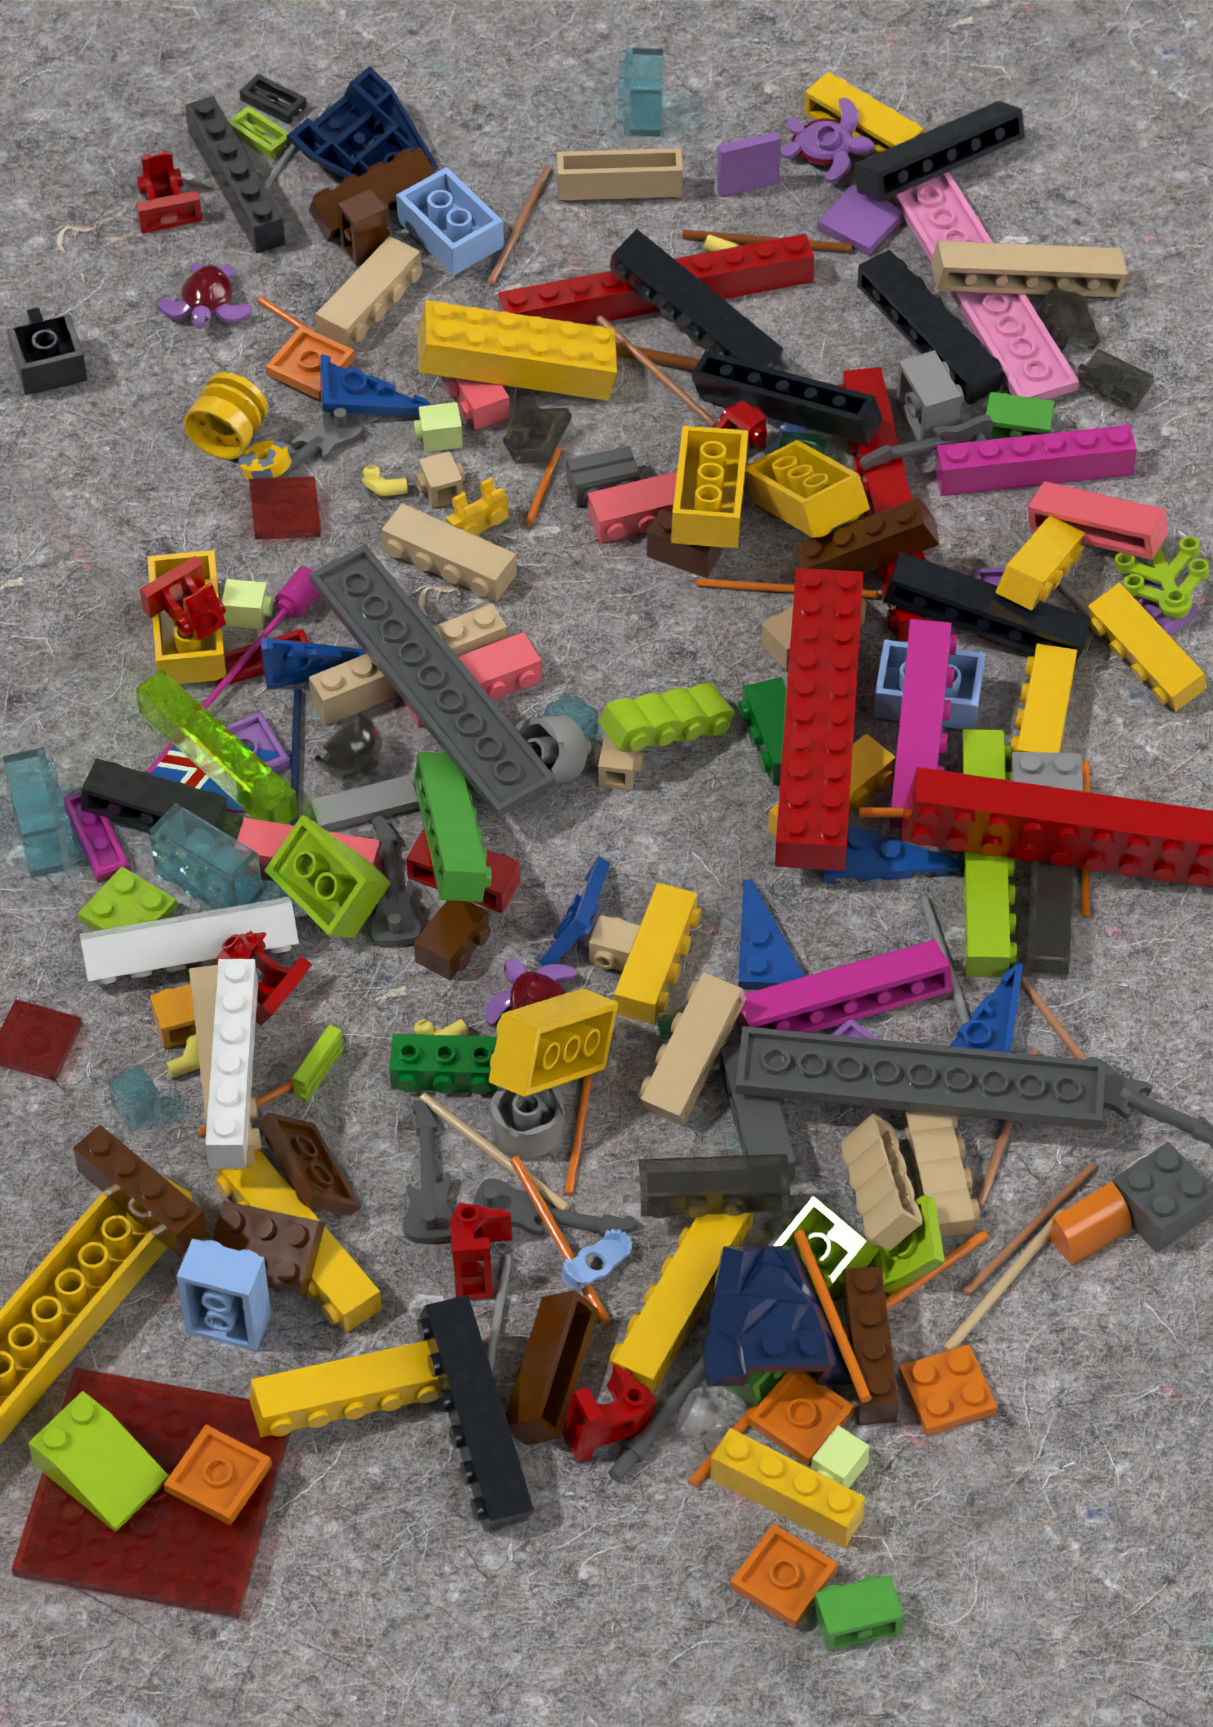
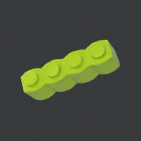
M703 683L693 686L688 690L676 688L666 691L661 695L658 693H648L635 699L621 698L611 701L605 705L598 723L619 751L631 752L640 751L646 746H666L674 740L678 742L693 741L701 735L707 737L720 736L730 728L736 712L714 684Z

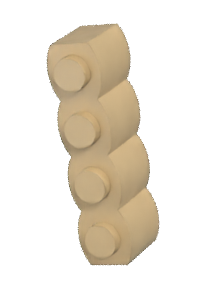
M902 1110V1122L916 1177L919 1197L926 1194L935 1199L941 1237L973 1233L974 1221L980 1220V1212L977 1199H971L968 1191L972 1189V1176L970 1168H964L961 1160L965 1158V1147L962 1136L956 1137L954 1128L958 1127L957 1115Z
M872 1113L842 1140V1159L848 1166L849 1183L856 1192V1207L863 1217L864 1235L874 1246L880 1245L891 1251L921 1225L922 1216L918 1205L913 1199L914 1189L906 1175L907 1167L898 1149L899 1140L891 1124Z

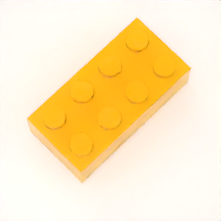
M682 425L672 513L671 543L738 548L747 460V430Z
M799 440L746 465L745 480L752 502L812 538L825 536L834 527L842 523L852 522L858 519L860 514L870 510L858 473Z
M214 550L147 556L149 583L196 556L203 564L205 585L211 582L216 596L219 598ZM165 610L152 617L159 686L216 681L226 677L222 628L198 641L189 635L183 636L178 630L175 621Z
M582 988L502 1013L496 1028L498 1036L495 1051L490 1059L491 1072L489 1082L526 1097L605 1070L619 1002Z

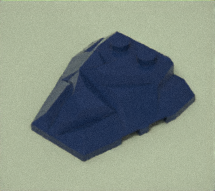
M724 1246L721 1250L714 1286V1303L708 1317V1322H710L708 1334L702 1349L707 1387L744 1386L752 1372L814 1371L816 1385L853 1384L810 1274L796 1247Z

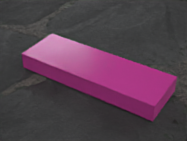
M81 792L61 798L63 809L97 883L110 879L121 867L130 871L128 860L108 818L81 810Z

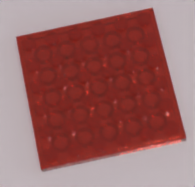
M75 1367L61 1411L84 1391L109 1411L169 1476L205 1425L270 1457L272 1466L231 1526L166 1492L163 1485L116 1532L42 1472L13 1562V1576L239 1618L291 1432L283 1436L269 1435L261 1437L250 1401L247 1398Z

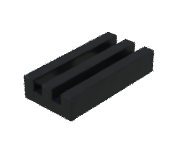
M260 74L253 77L239 91L241 101L288 125L292 122V116L297 117L300 114V109L304 110L307 107L306 97Z

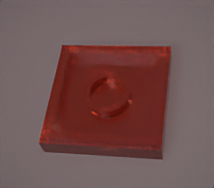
M315 476L249 479L254 540L320 537L321 526Z
M15 999L0 1030V1066L56 1081L83 1025L82 1017Z

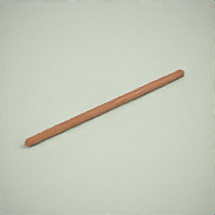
M550 165L544 166L487 281L489 286H494L552 169Z
M597 316V322L602 327L615 329V339L711 428L716 426L718 422L603 316Z
M1010 964L1009 969L1013 968L1015 964ZM1022 973L1021 987L1076 1059H1087Z
M1036 1047L1030 1048L1029 1054L1038 1055L1039 1050ZM1004 1121L977 1198L979 1210L984 1208L1014 1121Z
M1088 1163L963 1288L964 1295H971L1096 1170L1095 1163Z

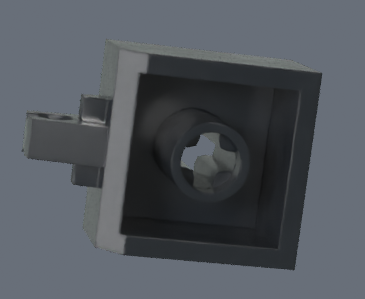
M32 308L27 310L29 324L7 329L10 351L25 396L88 381L84 354L70 315L44 320L40 308Z

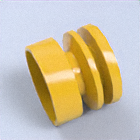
M219 372L212 375L199 394V398L196 399L183 418V428L188 438L205 453L220 459L232 460L240 457L251 441L253 434L267 416L268 403L264 394L256 385L244 377L234 373Z

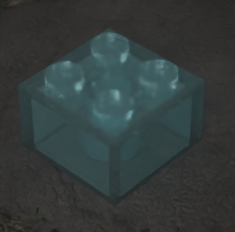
M626 48V60H620L619 79H624V82H618V101H624V105L618 104V123H624V136L661 137L663 49Z

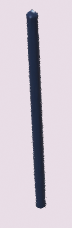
M300 688L294 689L289 821L290 825L293 826L298 821L302 709V690Z

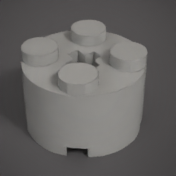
M564 714L539 716L520 721L515 726L516 730L555 776L556 784L572 782L580 775L585 766L587 755L591 751V742L587 736H584L582 729L572 718Z
M558 1086L526 1097L502 1087H497V1091L490 1103L492 1134L496 1143L507 1152L510 1158L519 1156L522 1160L524 1158L542 1156L562 1143L564 1133V1100Z

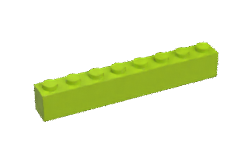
M963 729L961 773L1012 781V773L1005 771V765H1010L1011 744H1004V730ZM963 851L965 977H1002L1009 969L1010 964H1016L1017 943L1010 942V934H1015L1016 914L1009 913V905L1015 904V884H1008V877L1014 876V858L987 856L982 853Z

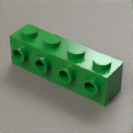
M393 1033L390 1058L391 1089L404 1092H414L416 1090L437 1091L439 1093H451L453 1091L473 1092L480 1095L496 1093L498 1086L490 1083L489 1077L491 1072L490 1059L495 1051L497 1037Z

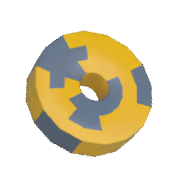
M277 440L256 443L247 448L238 459L242 476L253 482H262L278 477L290 467L292 462L287 445Z

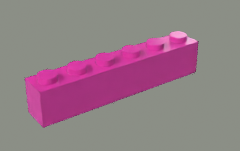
M1131 425L937 445L935 475L940 496L1042 485L1044 481L1064 483L1128 476L1134 474L1137 447Z
M910 619L891 808L904 807L917 767L945 770V766H938L939 753L946 754L948 733L941 732L943 720L949 721L951 700H945L946 688H953L954 667H948L949 655H956L958 635L951 634L952 623ZM890 818V827L902 828L903 818Z
M930 940L746 993V1001L736 1019V1024L741 1033L742 1026L812 1033L843 1024L850 1019L857 1020L952 992L951 965L936 940Z

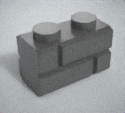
M630 446L566 460L567 482L576 506L588 505V493L640 480V472Z

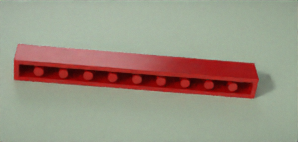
M806 233L674 258L723 299L811 283L814 277V253ZM611 271L498 292L500 312L570 321L585 325L598 324L597 316H603L607 321L660 312L658 307L652 302L648 303L642 300L637 295L636 289L627 282L619 281Z
M881 367L843 371L842 384L837 386L874 395L883 418L869 445L848 440L850 453L855 452L856 458H853L854 472L858 473L861 477L870 510L864 512V517L866 518L911 501L912 498L902 458L890 460L889 463L873 466L868 470H864L859 463L863 456L887 444L890 447L899 445ZM924 551L911 555L926 560ZM895 562L876 569L877 577L884 580V584L881 585L882 600L884 599ZM889 604L890 610H887L889 630L895 629L896 638L899 642L908 641L910 619L937 621Z

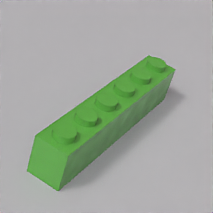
M418 752L414 785L440 900L482 902L485 888H490L492 872L491 867L486 866V847L481 846V826H476L477 809L476 806H471L472 788L467 787V779L446 753Z

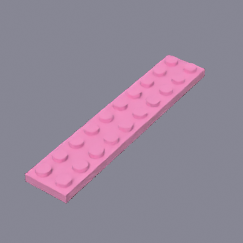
M949 172L891 197L896 206L902 209L904 219L930 262L932 261L937 241L993 243ZM949 291L974 334L982 343L983 348L1001 363L1003 368L1002 380L1011 395L1047 400L1078 390V378L1025 294Z

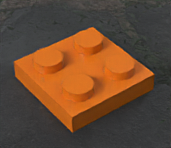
M300 326L265 366L266 375L320 400V356L327 355L331 357L330 363L347 369L355 359V350L304 326Z
M970 1344L899 1366V1376L925 1436L997 1414V1405Z
M787 1372L749 1415L748 1425L809 1466L812 1463L813 1456L836 1427H843L854 1414L855 1406L825 1385H816L815 1378L806 1372Z
M205 1425L164 1483L165 1491L231 1526L272 1466L271 1458Z
M773 1523L731 1579L730 1589L795 1629L815 1602V1593L825 1588L838 1571V1563Z

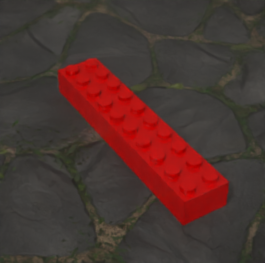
M796 568L775 867L845 871L863 572Z
M917 767L903 807L902 842L914 843L918 846L928 845L948 848L952 851L982 853L987 856L1016 858L1021 861L1050 863L1055 866H1071L1090 871L1112 872L1124 876L1146 877L1163 882H1180L1197 887H1213L1212 810Z

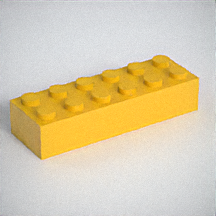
M426 300L418 327V372L608 401L617 375L615 329Z

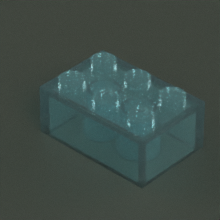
M44 747L3 756L10 797L30 877L35 878L72 869L69 855L76 854L68 813H66L64 808L65 803L61 786H59L57 781L58 776L54 759L47 760Z
M177 803L149 830L156 874L166 882L171 881L183 888L184 892L191 898H199L209 904L213 910L255 903L263 894L258 853Z

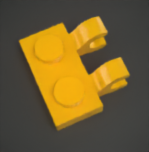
M492 477L479 484L481 499L472 504H468L465 492L453 497L454 513L446 517V523L477 536V534L492 526L499 525L508 518V495L502 488L495 489Z

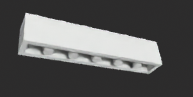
M290 897L80 934L88 981L95 980L97 985L117 981L116 976L130 974L131 978L146 977L151 975V970L166 968V972L180 971L187 968V963L200 961L202 966L217 964L214 959L222 951V944L234 934H246L249 931L253 933L265 932L267 934L263 939L266 944L265 949H270L271 953L286 952L292 949L291 945L299 944Z
M255 959L218 960L205 1143L209 1169H246L258 992Z

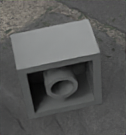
M1169 1141L1112 1179L1129 1209L1132 1222L1131 1227L1156 1253L1213 1215V1187Z

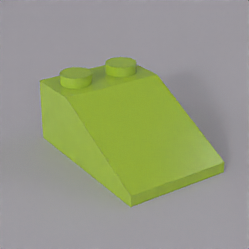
M301 815L264 870L328 936L354 938L391 884L370 861L304 815Z
M814 1196L773 1245L795 1246L803 1260L794 1233L798 1230H804L832 1300L842 1292L844 1269L867 1267L880 1250L832 1208Z
M84 1391L76 1396L28 1442L33 1465L115 1532L169 1478V1475L115 1417Z

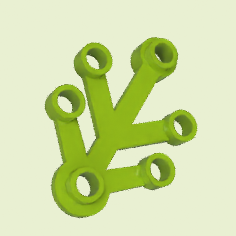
M1186 536L1180 540V551L1169 565L1161 546L1153 560H1151L1154 568L1136 562L1134 555L1118 553L1115 556L1116 570L1122 574L1129 573L1124 578L1125 589L1132 596H1140L1159 603L1160 610L1167 618L1181 619L1187 616L1193 605L1190 594L1201 580L1209 576V564L1205 559L1197 558L1190 561L1200 553L1199 540L1193 536ZM1189 563V575L1177 588L1175 580ZM1144 579L1160 584L1163 590L1144 585Z

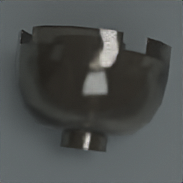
M363 712L357 714L359 721L356 724L350 719L323 746L327 751L324 758L319 754L315 757V762L332 777L342 780L354 779L361 773L367 777L380 764L376 758L382 749V738L379 729Z

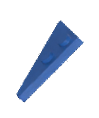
M327 355L320 356L322 412H334L337 408H344L347 413L419 417L420 406L435 405L418 395H414L412 399L395 391V385L375 376L366 375L357 368L351 366L349 370L330 363L331 357Z
M270 638L260 639L267 690L308 682L309 677L366 654L363 649Z
M848 824L845 871L826 870L823 882L834 884L835 878L858 877V882L871 881L873 879H911L912 873L934 872V877L949 876L950 874L960 873L962 861Z
M598 856L584 879L587 881L582 897L578 894L574 897L560 925L553 935L556 941L541 956L539 963L542 966L556 964L577 939L582 942L590 933L593 927L590 921L600 908L596 903L610 863L602 857Z
M743 880L738 987L744 990H760L805 977L752 880Z
M1016 962L1013 968L1007 970L1002 976L999 986L991 995L988 994L972 1013V1018L958 1030L957 1037L949 1045L950 1047L1011 1052L1023 963Z

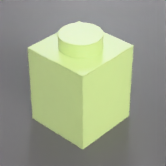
M457 402L419 407V420L414 421V432L416 440L422 439L424 452L463 448L462 426Z
M226 579L222 603L226 610V613L223 614L227 624L225 626L263 630L266 616L271 617L273 609V597L268 596L266 583Z
M837 1426L813 1456L811 1469L849 1488L868 1464L870 1445L842 1427Z

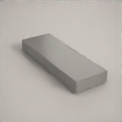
M410 775L310 799V807L315 822L326 831L370 821L375 816L386 817L419 808L417 794Z

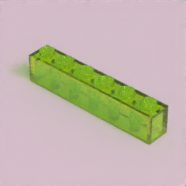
M160 670L136 687L139 713L254 819L288 824L299 816L296 791L165 671Z

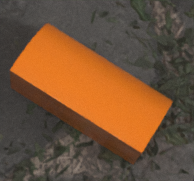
M1111 1181L1053 1217L1049 1240L1071 1266L1131 1231L1132 1222L1129 1209L1115 1184Z

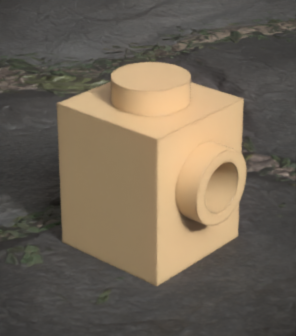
M450 451L419 459V473L415 474V480L419 492H425L432 509L452 504V498L463 493L465 476L460 462L455 463Z
M604 734L602 747L596 746L594 754V767H598V787L632 791L636 772L642 773L644 752L619 751L610 737Z
M599 915L595 928L592 927L584 942V946L589 948V963L596 964L603 969L623 971L640 925L626 922L618 917L610 918Z

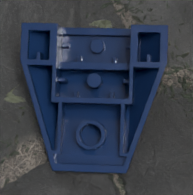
M370 66L349 83L344 96L314 121L307 118L286 137L308 159L344 178L351 175L359 177L366 174L368 168L378 162L386 164L394 160V156L405 149L413 151L419 147L423 150L434 171L438 169L436 161L392 86Z

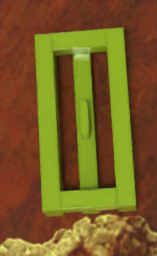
M250 106L244 108L228 121L239 139L271 160L276 157L277 151L281 153L285 150L284 145L290 146L292 144L286 138L289 134L288 131ZM244 119H247V120L251 121L252 123L255 124V126L252 125L251 123L247 122V121L244 120ZM264 131H266L278 140L276 141L275 139L267 135Z
M329 1024L292 1077L294 1097L307 1103L344 1050L343 1045H341L343 1042V1038L340 1037L342 1035L341 1029Z

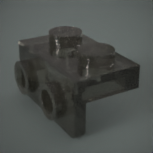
M1052 288L1036 307L1038 316L1061 352L1068 344L1094 350L1101 342L1083 295Z
M1099 348L1087 365L1080 364L1077 368L1079 385L1085 391L1091 394L1097 393L1108 398L1113 405L1120 408L1126 407L1132 411H1135L1154 383V375Z
M526 396L503 438V443L516 464L548 463L572 419V415L567 407L540 409L533 396Z

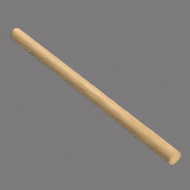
M424 1092L420 1096L419 1100L424 1101L431 1111L518 1177L510 1163V1157L429 1094ZM529 1173L538 1191L542 1192L543 1198L557 1209L569 1210L571 1205Z
M1059 1209V1210L1054 1214V1216L1057 1215V1214H1059L1060 1212H1062V1211H1064V1210ZM1053 1217L942 1347L944 1352L959 1346L1050 1238Z

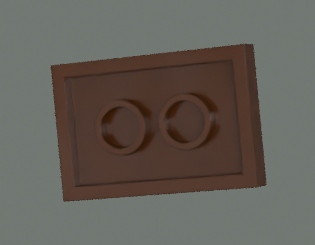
M270 1112L259 1121L266 1134V1142L276 1152L281 1161L280 1167L282 1171L291 1179L297 1190L296 1196L303 1205L350 1216L361 1207L315 1123Z
M223 1201L212 1241L220 1243L223 1247L238 1251L250 1250L264 1257L268 1288L307 1296L325 1223Z

